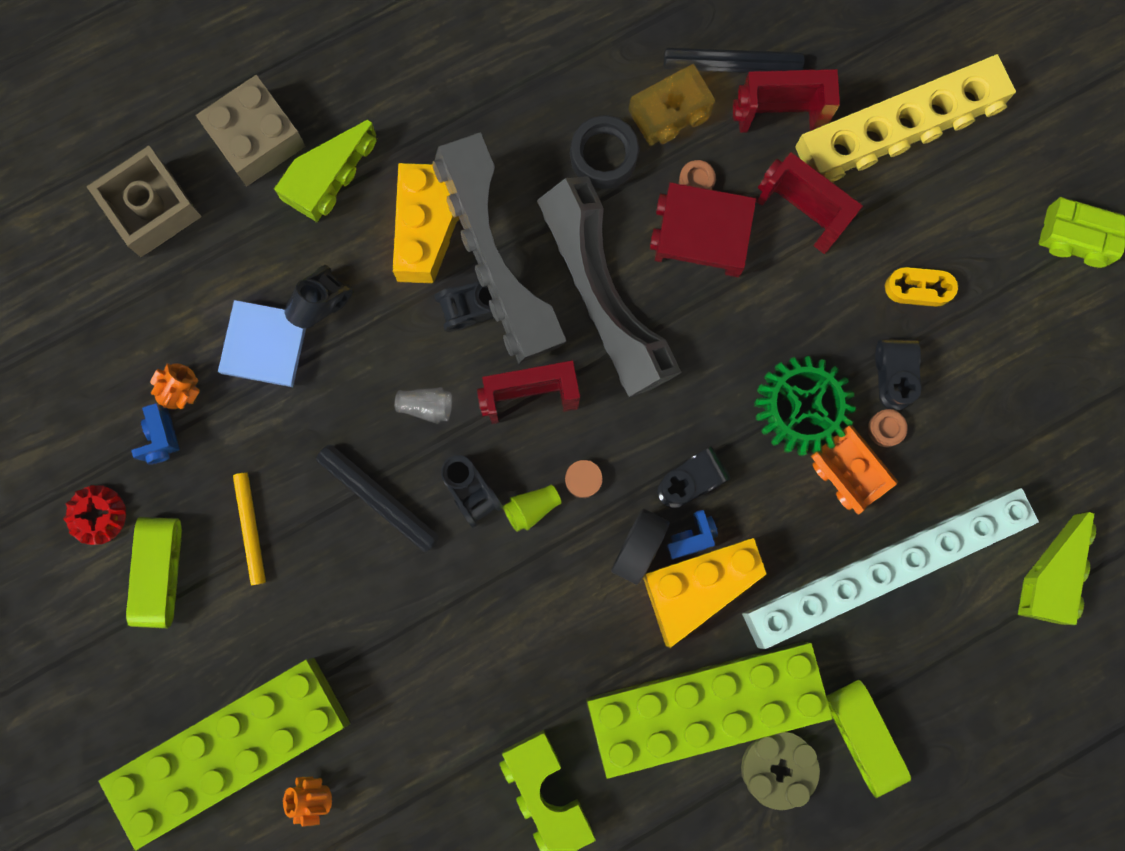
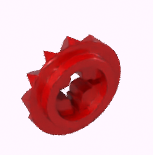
M90 485L82 490L75 491V495L66 503V516L63 520L67 523L69 534L81 543L90 545L107 543L114 539L124 526L126 519L125 504L119 494L111 488L101 485ZM93 503L96 509L109 511V514H103L102 517L97 518L95 526H93L92 520L81 518V515L91 511Z

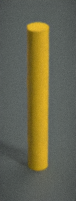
M239 473L233 475L250 583L253 586L266 583L248 473Z

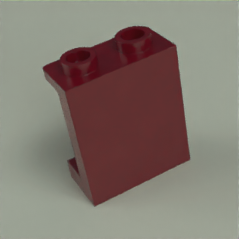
M838 69L748 72L744 85H739L738 99L733 101V120L739 121L740 133L748 132L755 113L809 112L810 131L829 124L840 106Z
M792 152L789 153L783 162L776 159L758 186L762 193L757 203L761 206L776 192L825 229L813 245L823 254L829 250L863 207V205Z
M670 182L667 194L660 193L656 215L662 216L660 229L653 228L650 249L656 250L654 261L662 262L663 258L723 268L726 269L725 275L739 277L745 267L756 198Z
M573 361L482 377L484 387L477 389L482 417L489 416L491 424L499 423L496 403L499 401L560 391L564 412L577 410L580 401Z

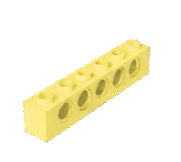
M998 54L804 133L801 135L795 148L801 160L833 183L844 177L847 170L857 167L858 171L864 170L877 163V158L889 153L890 157L898 156L910 149V144L920 140L923 144L929 143L939 138L943 134L942 131L954 127V130L957 131L972 124L977 116L986 114L987 117H991L1007 108L1006 103L1016 93V90ZM964 92L973 94L976 101L969 100ZM932 105L941 107L945 115L936 113ZM899 118L909 120L913 128L903 126ZM867 131L877 133L881 141L871 140L867 135ZM834 145H843L848 150L849 155L839 154L835 150Z

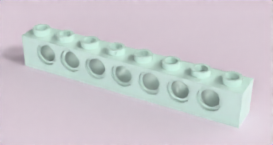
M1022 488L1007 491L742 613L757 647L767 649L1039 523Z

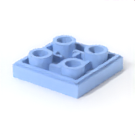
M234 300L218 372L225 375L293 387L306 328H299L291 324L286 319L285 310Z

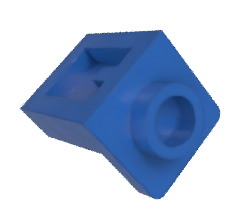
M155 403L142 408L145 419L141 420L144 435L148 441H152V444L131 450L133 458L146 461L147 464L166 461L170 458L169 453L180 450L168 408Z
M704 510L693 514L699 535L694 536L693 531L688 530L671 536L672 543L664 547L669 561L715 546L713 539L718 537V532L712 516L706 517Z

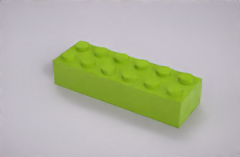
M808 642L791 644L586 698L607 779L832 720L812 643Z
M315 658L306 659L99 780V783L136 851L351 723Z

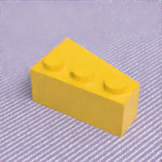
M398 164L393 273L397 282L434 283L449 246L455 225L459 221V216L454 218L450 212L447 203V196L450 194L445 182L440 183L438 181L433 165Z

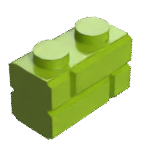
M1059 197L1047 209L1044 227L1042 228L1038 244L1050 248L1049 253L1058 257L1074 255L1084 258L1086 265L1098 268L1106 267L1120 259L1123 255L1125 248V216Z

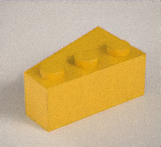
M754 538L644 575L643 579L666 647L671 648L766 575Z

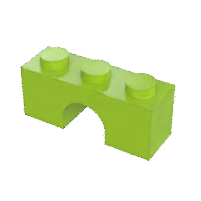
M544 730L503 750L502 755L505 760L499 762L501 770L509 784L514 781L517 784L521 796L516 798L524 818L532 817L538 831L533 833V836L540 851H577L596 841L594 832L578 799L564 806H554L546 802L541 795L540 787L543 780L548 775L561 769V764Z

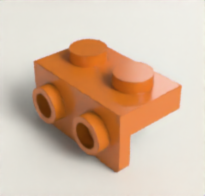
M849 425L843 429L846 434L844 437H839L838 435L833 437L835 447L829 449L824 444L822 452L816 451L811 457L815 461L812 466L816 473L824 481L829 479L838 489L836 496L842 505L848 510L853 508L859 515L865 511L868 505L897 485L898 481L856 429Z

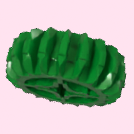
M806 356L803 359L802 365H800L796 357L791 358L788 361V368L780 362L775 366L777 375L768 372L764 376L769 385L761 384L758 386L757 391L767 398L755 400L754 405L756 407L765 408V411L756 415V420L768 421L769 424L761 430L762 433L765 435L773 430L777 435L772 439L771 443L776 446L782 439L785 440L784 452L790 453L795 444H797L799 456L806 455L808 447H810L812 453L816 451L822 452V445L824 444L829 449L835 447L833 437L836 435L844 437L846 435L841 427L846 428L849 425H853V421L844 414H852L856 411L854 405L846 404L847 400L854 397V392H843L842 387L849 382L848 379L842 378L837 381L834 378L839 371L838 367H833L828 372L824 371L826 361L823 359L819 360L815 367H813V361L810 356ZM803 378L812 380L816 384L810 390H802L796 385L791 387L786 382L792 379ZM825 392L829 395L832 404L831 419L827 417L829 413L822 406V396ZM778 393L783 396L782 400L789 409L788 416L784 422L777 408ZM814 394L808 406V411L795 418L800 411L801 402ZM804 421L813 426L819 425L824 431L818 434L805 435L795 432L793 429L800 422Z

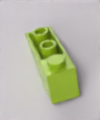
M366 120L294 159L274 188L279 198L315 222H318L322 215H328L336 203L337 198L335 196L342 185L347 186L352 181L356 173L355 166L362 156L366 157L371 153L376 144V133L372 122Z
M1087 512L1073 515L1025 576L1018 615L1061 625H1076L1077 619L1081 617L1084 609V600L1081 597L1083 582L1087 580L1090 572V562L1087 560L1089 545L1093 543L1096 536V525L1093 524L1095 513Z

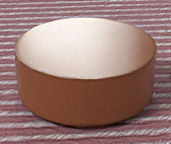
M701 160L687 163L682 168L679 176V184L709 190L713 189L716 181V174L712 166Z
M882 410L876 413L868 423V434L871 440L881 447L897 445L907 434V422L903 415L895 410Z
M577 461L566 472V487L576 497H591L598 492L602 485L601 470L591 461Z

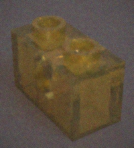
M693 63L632 96L629 112L649 146L658 141L664 144L674 139L682 128L690 124L692 127H696L709 119L715 98Z

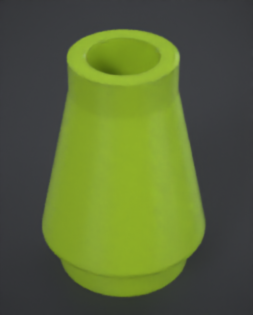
M550 484L542 489L510 497V502L503 505L509 522L517 532L522 529L528 531L552 509L562 504L557 490Z

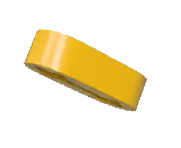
M904 267L895 270L888 277L885 283V291L894 302L938 307L947 304L956 296L958 283L949 272ZM903 277L906 284L917 285V288L912 287L905 293H902L901 287L895 286V283ZM940 281L941 287L947 288V291L939 297L937 290L925 289V287H931Z

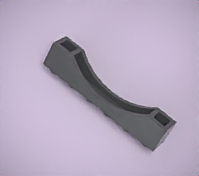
M480 132L439 146L435 161H433V169L440 183L445 182L450 194L447 196V203L454 218L459 216L464 228L461 231L463 244L468 252L473 251L478 263V265H475L477 278L482 287H488L492 299L489 300V306L493 317L497 322L502 321L506 334L503 335L506 349L510 356L515 355L518 363H522L560 348L566 342L553 307L534 296L518 282L506 267L495 246L488 216L489 186L495 166Z
M589 176L565 178L537 200L543 212L544 220L550 227L557 242L559 252L565 259L572 274L574 284L579 289L587 306L589 316L601 336L604 348L609 354L619 375V380L628 396L650 391L682 372L666 339L655 334L638 321L623 303L614 287L603 250L602 221L604 208Z

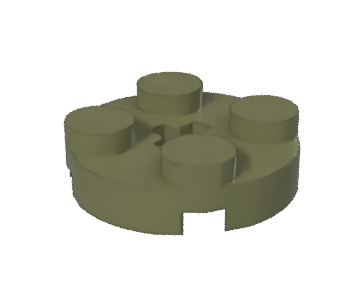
M786 731L757 739L755 742L753 741L747 747L742 759L741 772L743 780L749 792L766 807L775 810H790L794 807H801L809 801L810 796L818 785L820 768L816 752L801 737ZM780 759L786 760V767L790 768V773L784 776L781 781L776 780V774L770 772V768L772 765H778Z

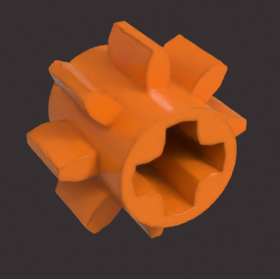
M167 364L164 370L157 369L150 381L154 385L151 394L165 408L183 409L187 402L193 404L200 391L195 387L198 378H195L194 372L183 364Z
M313 776L297 777L295 781L296 787H289L284 794L283 807L285 814L289 818H293V824H301L302 827L320 825L319 815L328 814L332 806L331 791L328 786L322 785L321 778L314 779Z

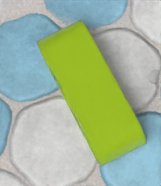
M139 517L136 521L126 611L127 623L130 627L168 629L172 625L175 612L182 533L181 522L177 518Z
M857 680L827 695L831 715L871 793L878 798L911 781L910 773L864 684Z

